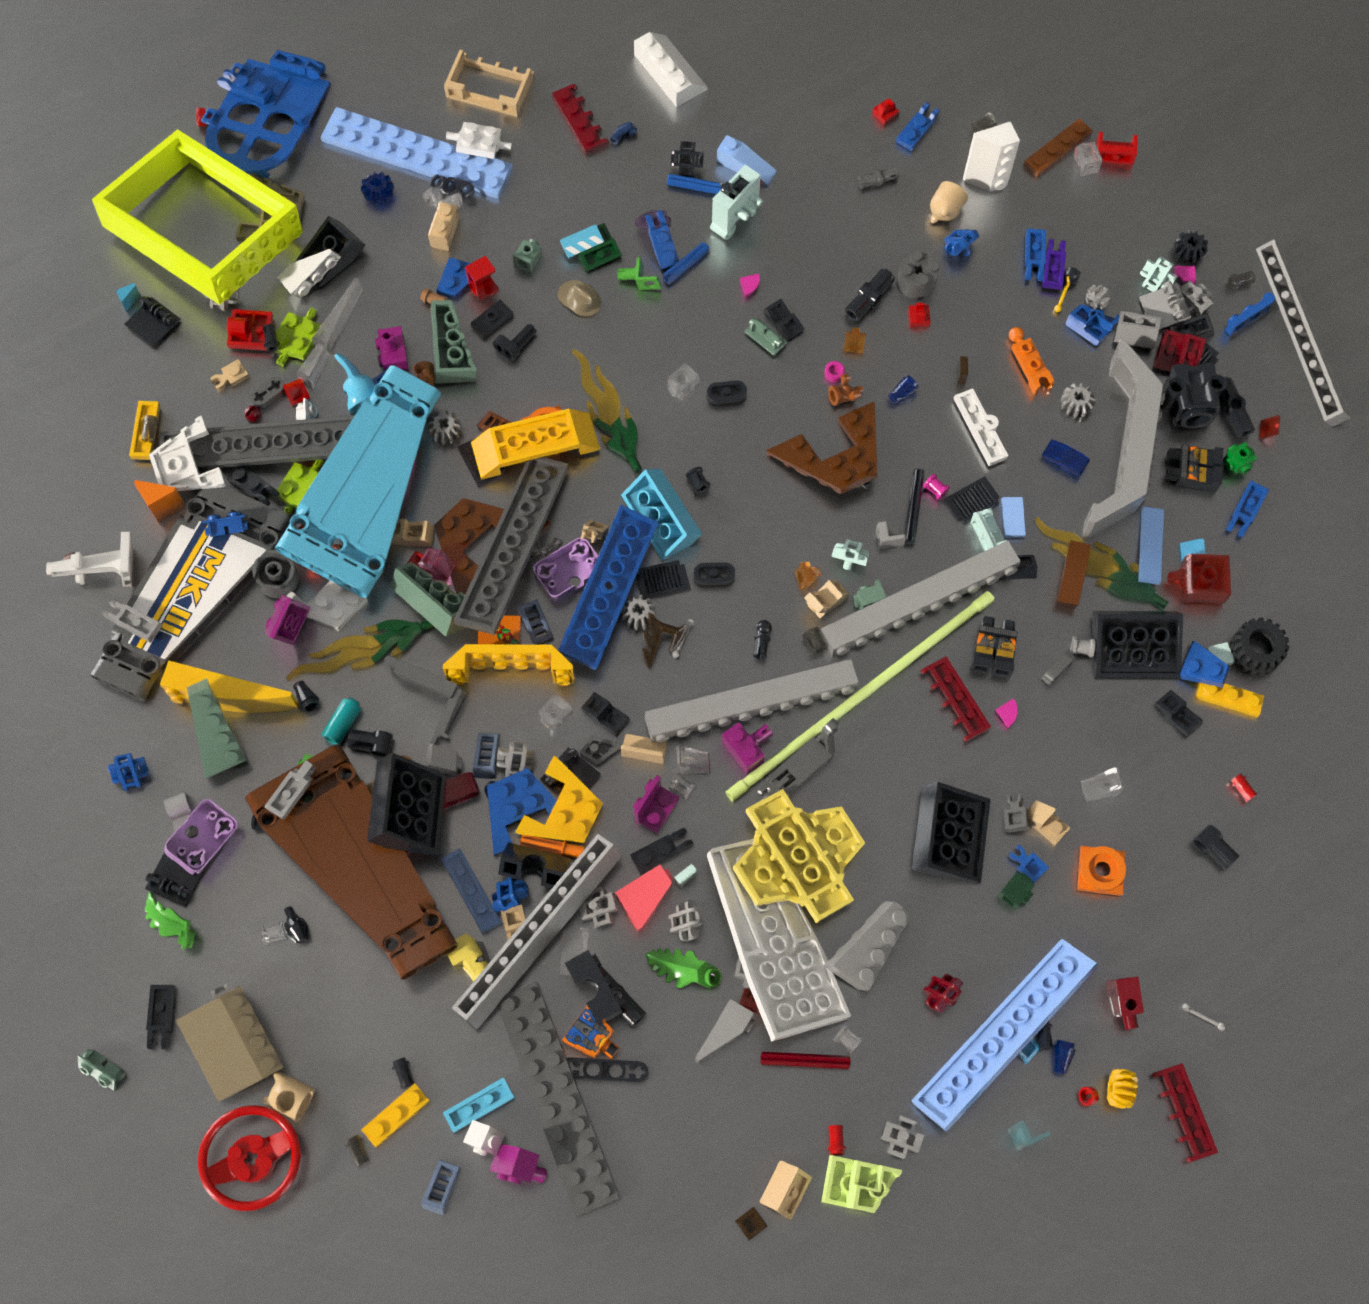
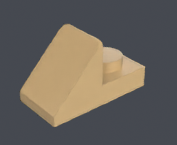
M1035 801L1028 809V823L1052 844L1056 845L1070 830V827L1054 814L1056 811L1054 807Z

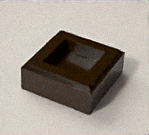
M960 356L958 362V384H965L968 376L967 356Z
M754 1207L735 1220L748 1241L768 1227Z

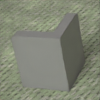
M886 521L877 523L876 535L879 549L904 546L906 537L905 534L902 535L900 526L887 527Z

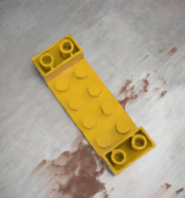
M565 409L492 427L471 442L481 480L501 475V467L577 448L580 455L600 450L590 413L574 409Z
M465 644L443 664L446 679L457 685L469 683L470 667L474 669H485V667L506 669L507 667H515L521 670L528 667L545 670L551 667L554 683L561 686L575 683L573 665L553 645Z

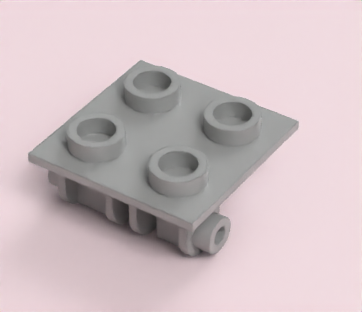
M1171 281L1164 283V288L1139 297L1144 312L1148 313V316L1161 318L1159 330L1191 318L1178 282L1173 284Z

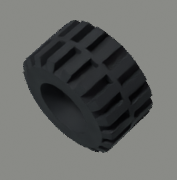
M1260 617L1257 620L1253 618L1243 623L1230 641V650L1233 653L1234 660L1237 661L1235 665L1237 667L1241 666L1243 668L1242 671L1245 673L1250 671V675L1253 676L1259 673V676H1263L1266 672L1268 674L1273 672L1286 658L1290 647L1287 645L1289 638L1284 636L1286 634L1285 630L1279 629L1281 625L1278 623L1274 625L1272 623L1273 620L1267 619V621H1264V618ZM1258 639L1265 643L1269 654L1262 655L1255 652L1249 640Z

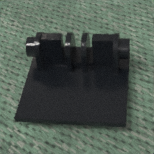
M143 296L140 299L142 307L124 325L154 347L181 319L153 297Z
M568 747L558 758L587 788L601 775L599 771L581 758L578 751L574 748L571 750ZM546 774L540 778L542 782L560 795L565 785L564 783Z
M164 851L154 872L147 874L145 881L148 883L145 889L185 906L201 873L197 874L195 872L193 875L190 874L181 865L169 858ZM191 861L190 863L193 866L194 864L200 865L199 863H196L194 861Z

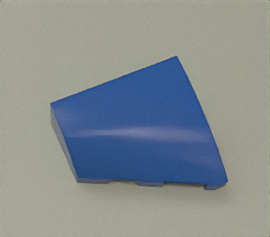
M1080 304L1069 314L1065 325L1095 346H1098L1118 325L1120 315H1116L1113 318L1104 315L1103 310L1092 309L1089 306Z

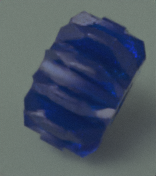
M374 171L373 175L367 174V179H362L361 192L366 201L370 200L372 204L378 202L381 205L382 201L388 202L389 197H393L394 184L391 181V177L389 175L385 176L383 171L380 174Z

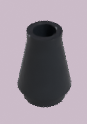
M303 680L293 685L301 710L309 713L319 707V697Z

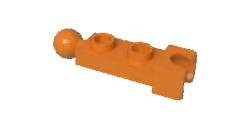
M1013 327L1009 331V339L1015 342V344H1012L1011 349L1029 381L1028 385L1034 395L1038 394L1040 384L1045 385L1050 390L1054 385V379L1042 361L1032 339L1024 340V330L1020 327Z

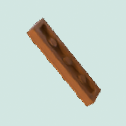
M1079 118L1024 161V166L1038 177L1091 136L1093 130Z

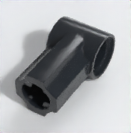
M351 729L347 739V747L368 751L375 756L385 757L389 754L393 734L381 730L368 732Z
M1208 825L1193 839L1194 844L1200 851L1211 855L1225 870L1240 857L1223 840L1222 833L1213 825Z

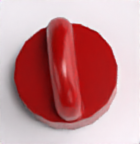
M204 107L196 108V123L198 127H206V124L201 122L206 113ZM209 114L207 118L210 119L212 114Z

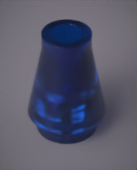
M908 375L899 381L893 391L888 394V397L894 404H897L904 398L916 393V389L919 386Z
M1057 1040L1056 1045H1054L1053 1072L1067 1075L1076 1052L1074 1049L1075 1043Z

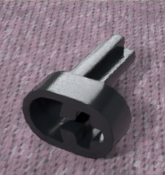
M527 324L512 341L503 335H499L493 341V347L505 358L513 361L520 354V349L531 339L537 330L532 324Z

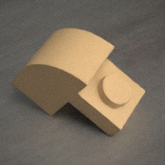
M828 580L818 592H809L804 598L807 600L808 607L819 618H823L839 607L850 594L837 580Z

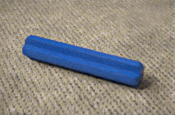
M669 174L667 178V184L671 186L717 194L722 189L721 183L675 174Z
M701 242L662 275L663 281L666 284H671L707 254L709 246L705 242Z

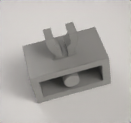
M1134 310L1133 313L1121 311L1114 342L1119 343L1120 340H1125L1129 345L1154 349L1161 318L1148 316L1146 312L1142 315L1137 314V311Z

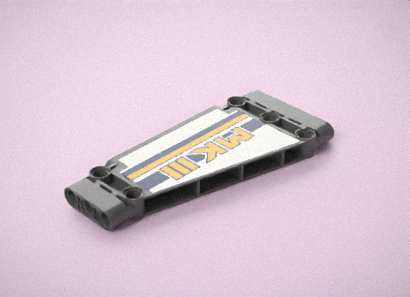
M226 487L199 489L195 498L187 503L185 515L180 516L176 520L127 603L128 606L162 624L161 629L153 641L149 643L115 624L111 632V640L103 645V654L90 676L105 685L145 701L155 682L162 678L168 661L176 662L254 579L252 568L255 560L269 550H276L275 546L290 524V515ZM197 509H202L200 512L194 513ZM241 511L242 515H248V517L243 518V521L248 522L249 527L245 532L229 534L228 526H226L225 535L210 537V535L206 536L205 527H208V523H202V521H207V516L220 515L221 518L229 517L228 513ZM275 540L274 543L267 544L268 541ZM119 649L117 654L111 655L114 650ZM151 666H156L153 671L148 672Z

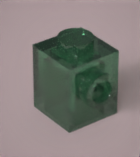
M1016 872L999 893L998 897L1016 910L1021 902L1026 904L1033 896L1031 890L1035 885L1031 883L1032 880L1027 875Z

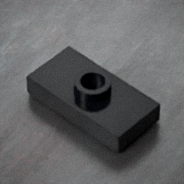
M500 299L470 324L485 339L514 316V313Z

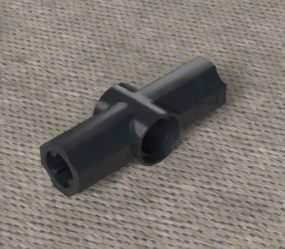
M881 269L869 283L865 282L861 286L857 296L845 308V313L851 320L859 321L871 307L874 308L880 302L883 293L895 281L892 272L888 269Z
M1224 377L1227 381V386L1220 397L1224 407L1223 415L1230 420L1237 437H1247L1255 431V428L1245 408L1246 400L1239 395L1232 378Z
M602 966L598 967L602 975L607 973L613 984L609 987L611 992L617 990L622 993L620 999L624 1005L620 1007L623 1012L620 1015L633 1027L646 1015V1012ZM590 982L598 991V986L595 983Z

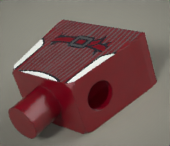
M1138 976L1106 981L1114 1016L1123 1017L1125 1030L1139 1028L1136 1014L1144 1013Z

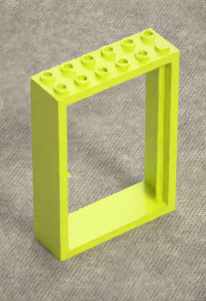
M178 129L92 199L104 228L219 305L229 299L235 291L303 233L296 204ZM188 163L194 165L272 216L212 269L129 214L130 211Z

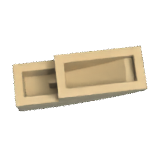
M398 519L391 545L432 547L434 527L428 521L408 522L406 519Z

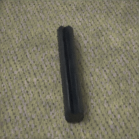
M915 468L913 472L906 521L905 544L914 545L916 540L925 473L923 469Z

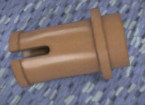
M428 288L423 289L420 300H423L425 304L427 302L431 304L433 300H447V297L434 293Z

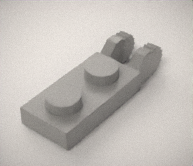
M111 599L109 604L114 609L120 611L118 615L115 616L105 610L102 612L106 619L149 643L153 641L162 627L160 622Z

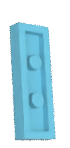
M503 1077L444 1111L443 1114L452 1132L455 1134L471 1125L472 1120L477 1121L512 1101L515 1097Z

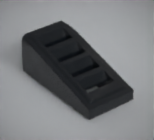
M1208 313L1169 326V330L1175 332L1179 329L1185 332L1184 328H1188L1193 333L1192 326H1196L1198 332L1195 334L1198 337L1205 339L1214 336V328ZM1201 324L1204 325L1205 330H1201Z

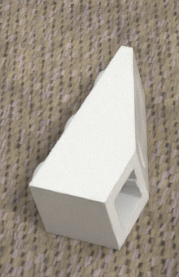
M331 249L291 263L277 278L290 294L301 299L309 293L310 289L317 282L322 280L323 275L337 264L341 256Z

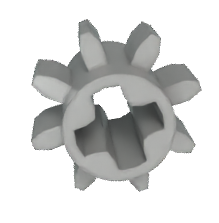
M1093 285L1087 290L1088 293L1085 294L1087 296L1086 303L1090 308L1097 309L1099 307L1102 310L1109 304L1110 292L1105 286L1099 285L1096 287Z

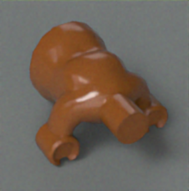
M421 361L414 365L413 369L417 374V378L434 386L433 363Z
M849 373L840 376L841 386L831 385L829 387L828 396L833 406L861 398L863 387L850 386L848 384V381L851 380V377L848 376Z

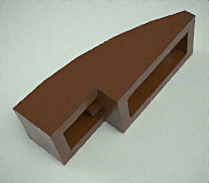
M1070 540L1056 601L1078 606L1088 564L1090 544Z

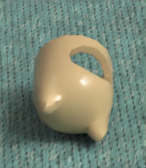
M949 181L940 184L930 202L932 211L931 223L935 224L939 220H954L959 215L961 207L968 200V195L961 186Z
M274 1072L275 1084L270 1091V1095L263 1097L262 1102L284 1117L298 1122L308 1109L315 1089L296 1078L280 1072Z

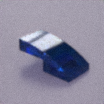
M1051 439L1042 453L1044 460L1061 465L1063 471L1078 476L1082 474L1090 461L1081 452Z

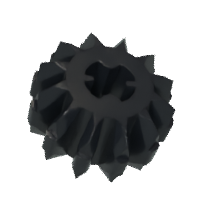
M1189 229L1186 233L1181 232L1174 242V253L1178 254L1177 259L1183 258L1184 263L1188 260L1192 264L1196 260L1200 262L1208 251V240H1204V234L1198 235V231L1192 233Z

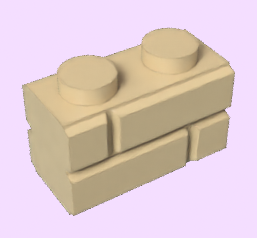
M439 202L428 233L432 248L446 251L450 249L460 219L458 206Z

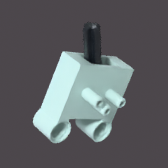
M746 164L729 182L726 181V183L722 182L720 184L722 189L713 198L710 229L725 240H728L736 230L735 223L739 218L747 221L750 216L754 217L757 208L763 204V199L759 197L761 175Z

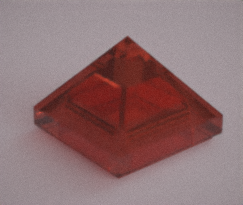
M1279 415L1261 420L1260 439L1279 434Z

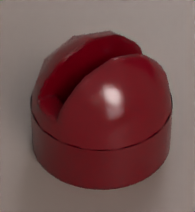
M252 405L245 409L244 415L249 423H257L261 420L262 413L258 407Z

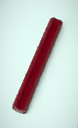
M763 1051L760 1056L762 1065L849 1069L851 1066L850 1056Z

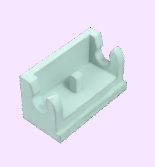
M992 508L973 513L971 524L985 551L1007 541L1004 539L993 517Z

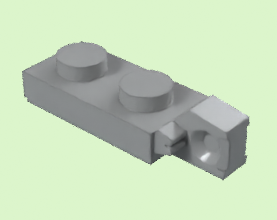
M305 761L299 770L295 768L293 772L290 771L269 799L265 808L285 820L312 781L311 775L316 769L313 764Z

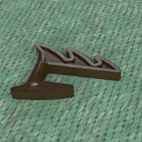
M652 613L648 614V624L652 637L647 630H644V638L649 652L646 648H642L647 666L650 667L652 665L662 632L673 635L668 648L669 652H673L684 636L687 629L686 624L675 627L657 620Z

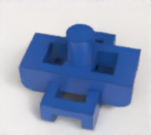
M954 230L951 235L944 239L947 255L957 256L961 252H963L964 256L970 255L972 252L969 245L980 237L977 230Z
M132 753L114 756V764H110L107 767L112 777V783H121L124 791L129 790L131 787H142L140 778L149 775V768L145 757L133 759ZM134 778V781L127 782V780Z
M510 877L502 882H497V891L492 894V900L494 901L492 906L497 913L501 910L506 911L512 907L522 905L520 900L529 896L528 885L524 880L516 881Z

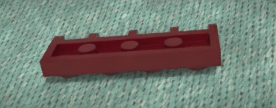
M571 84L552 92V98L584 153L589 154L607 146L610 142L608 138L602 140L599 138L597 133L602 131L601 126H592L589 119L593 117L592 111L584 112L581 104L585 102V99L582 96L575 97L573 92L578 87L576 84Z
M947 656L921 670L922 675L930 672L936 683L931 686V689L934 691L940 688L947 701L942 703L943 708L951 705L958 716V719L953 724L958 726L962 723L969 735L963 738L965 742L991 729V725Z
M1183 1063L1152 1073L1153 1078L1162 1076L1167 1091L1160 1093L1161 1098L1170 1097L1176 1113L1169 1115L1170 1120L1178 1118L1185 1136L1177 1138L1179 1143L1187 1140L1193 1156L1187 1157L1186 1162L1190 1163L1218 1153Z

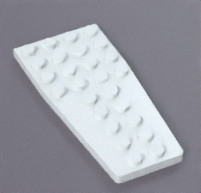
M754 839L712 848L707 853V858L747 982L771 1041L830 1025L851 1017L833 972L823 966L828 961L800 904L786 900L756 906L734 872L733 866L753 845Z

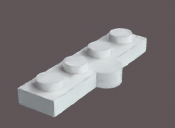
M974 389L955 395L954 401L988 466L1007 460L1008 454L996 433L999 423L997 417L986 414Z

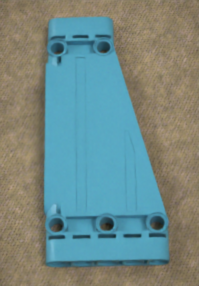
M389 366L380 382L374 386L370 398H366L302 498L297 507L296 515L291 517L290 524L275 546V549L285 557L352 593L367 598L376 581L383 574L427 417L441 396L440 391L396 366ZM379 393H384V394H386L387 396H386V397H380L378 394H379ZM414 413H421L423 416L417 417ZM296 524H303L305 527L297 529L294 526ZM340 544L342 548L334 549L332 545ZM377 564L380 568L374 570L369 565Z

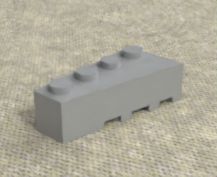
M895 901L883 902L865 921V924L854 932L851 936L852 938L844 946H841L836 951V954L823 966L857 990L869 991L912 913Z

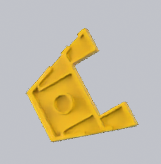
M553 756L544 774L565 785L545 825L524 815L515 833L584 843L603 803L557 757Z

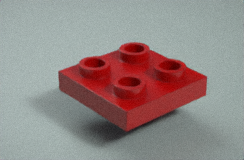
M233 309L231 317L227 319V347L267 351L263 345L265 338L262 327L266 324H272L273 313L270 311Z

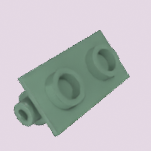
M753 317L749 321L750 326L744 331L773 356L787 344L786 340L758 318L755 319Z
M87 1049L83 1056L79 1054V1070L87 1076L91 1075L96 1078L102 1087H109L115 1091L116 1080L120 1082L125 1076L123 1069L111 1061L103 1067L102 1065L106 1058L94 1049Z

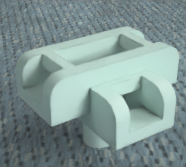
M1159 257L1156 263L1148 259L1140 272L1146 278L1142 287H1146L1154 292L1160 287L1164 288L1165 281L1174 283L1178 277L1170 272L1174 264L1163 257Z
M847 539L845 544L837 543L835 545L832 557L845 560L843 568L851 570L853 563L866 566L869 552L861 549L862 543Z

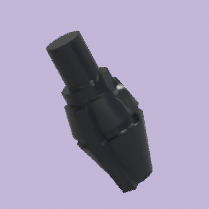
M292 906L286 907L284 909L287 917V922L284 923L285 931L295 944L304 943L309 939L308 925L303 918L295 914Z

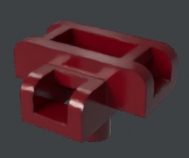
M945 974L942 979L933 976L929 986H925L923 989L929 995L926 1004L939 1013H943L948 1004L954 1006L962 993L960 988L963 982L949 974Z

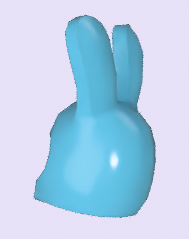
M336 353L334 357L343 366L348 375V379L343 384L344 394L348 395V410L351 415H355L365 399L370 398L376 384L371 377L361 374L358 368L344 355Z

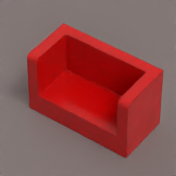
M1099 131L1095 142V161L1133 165L1137 156L1138 135H1133L1131 143L1103 140V132Z
M486 255L465 267L469 288L479 302L499 291L498 286L491 278V275L496 272L495 268Z

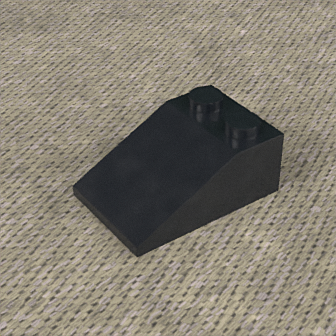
M328 216L296 261L328 249L339 254L341 258L337 261V264L323 275L321 281L316 283L319 287H322L352 263L366 244L342 222Z

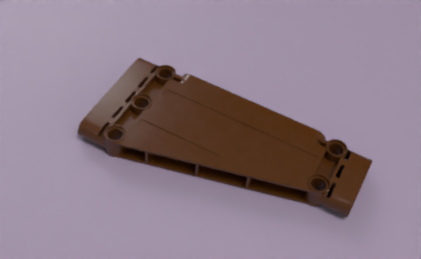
M340 744L333 745L306 760L316 768L311 775L312 781L285 820L268 811L265 805L290 771L293 772L295 768L299 770L304 762L246 795L245 800L261 828L386 953L401 980L413 976L458 947V943L436 908L433 898L405 851L384 848L367 841L372 795L363 780L361 781ZM352 773L351 778L347 780L342 779L345 774ZM313 795L311 801L304 802L306 796ZM268 818H274L271 824L265 825V821ZM431 918H438V923L435 926L427 925ZM391 942H399V945L396 949H388V945Z

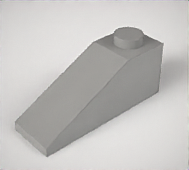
M730 999L695 1057V1061L698 1063L702 1062L741 1037L744 1031L749 1033L755 1023V1020L752 1019L754 1013Z

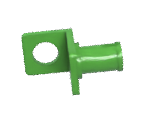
M637 257L635 268H618L617 275L619 281L635 280L639 290L661 289L657 276L643 277L644 266L640 257ZM651 281V282H654L655 284H653V285H648V284H646L645 282Z

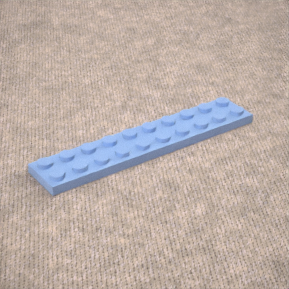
M338 107L335 108L321 135V141L429 177L437 174L439 175L438 180H441V176H445L446 178L454 177L469 181L473 184L475 192L499 199L513 169L511 163L496 158L491 159L456 152V145ZM452 181L450 184L456 185V182Z
M1061 939L913 1098V1104L947 1132L1098 968L1097 963Z

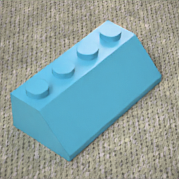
M645 469L621 494L630 509L659 522L650 542L661 560H666L690 547L702 535V532L661 469Z

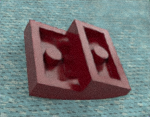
M1168 329L1163 330L1153 369L1171 373L1173 365L1198 366L1206 339L1188 333L1184 335Z

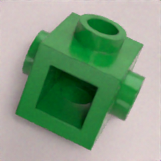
M1244 442L1240 445L1234 444L1227 449V453L1223 458V464L1232 477H1235L1241 473L1249 472L1257 458L1254 450Z

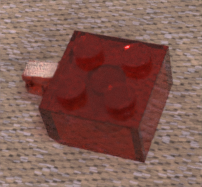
M1188 554L1181 562V569L1169 572L1167 584L1179 585V588H1182L1183 602L1225 604L1231 595L1229 555Z

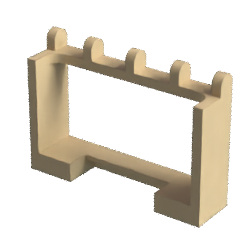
M460 49L444 84L446 97L518 117L535 72L527 68L525 74L519 73V67L514 66L513 70L501 68V62L498 61L495 66L483 63L484 58L480 56L477 61L467 58L468 53ZM465 65L522 82L515 98L500 94L499 99L466 91L465 85L457 83V80Z

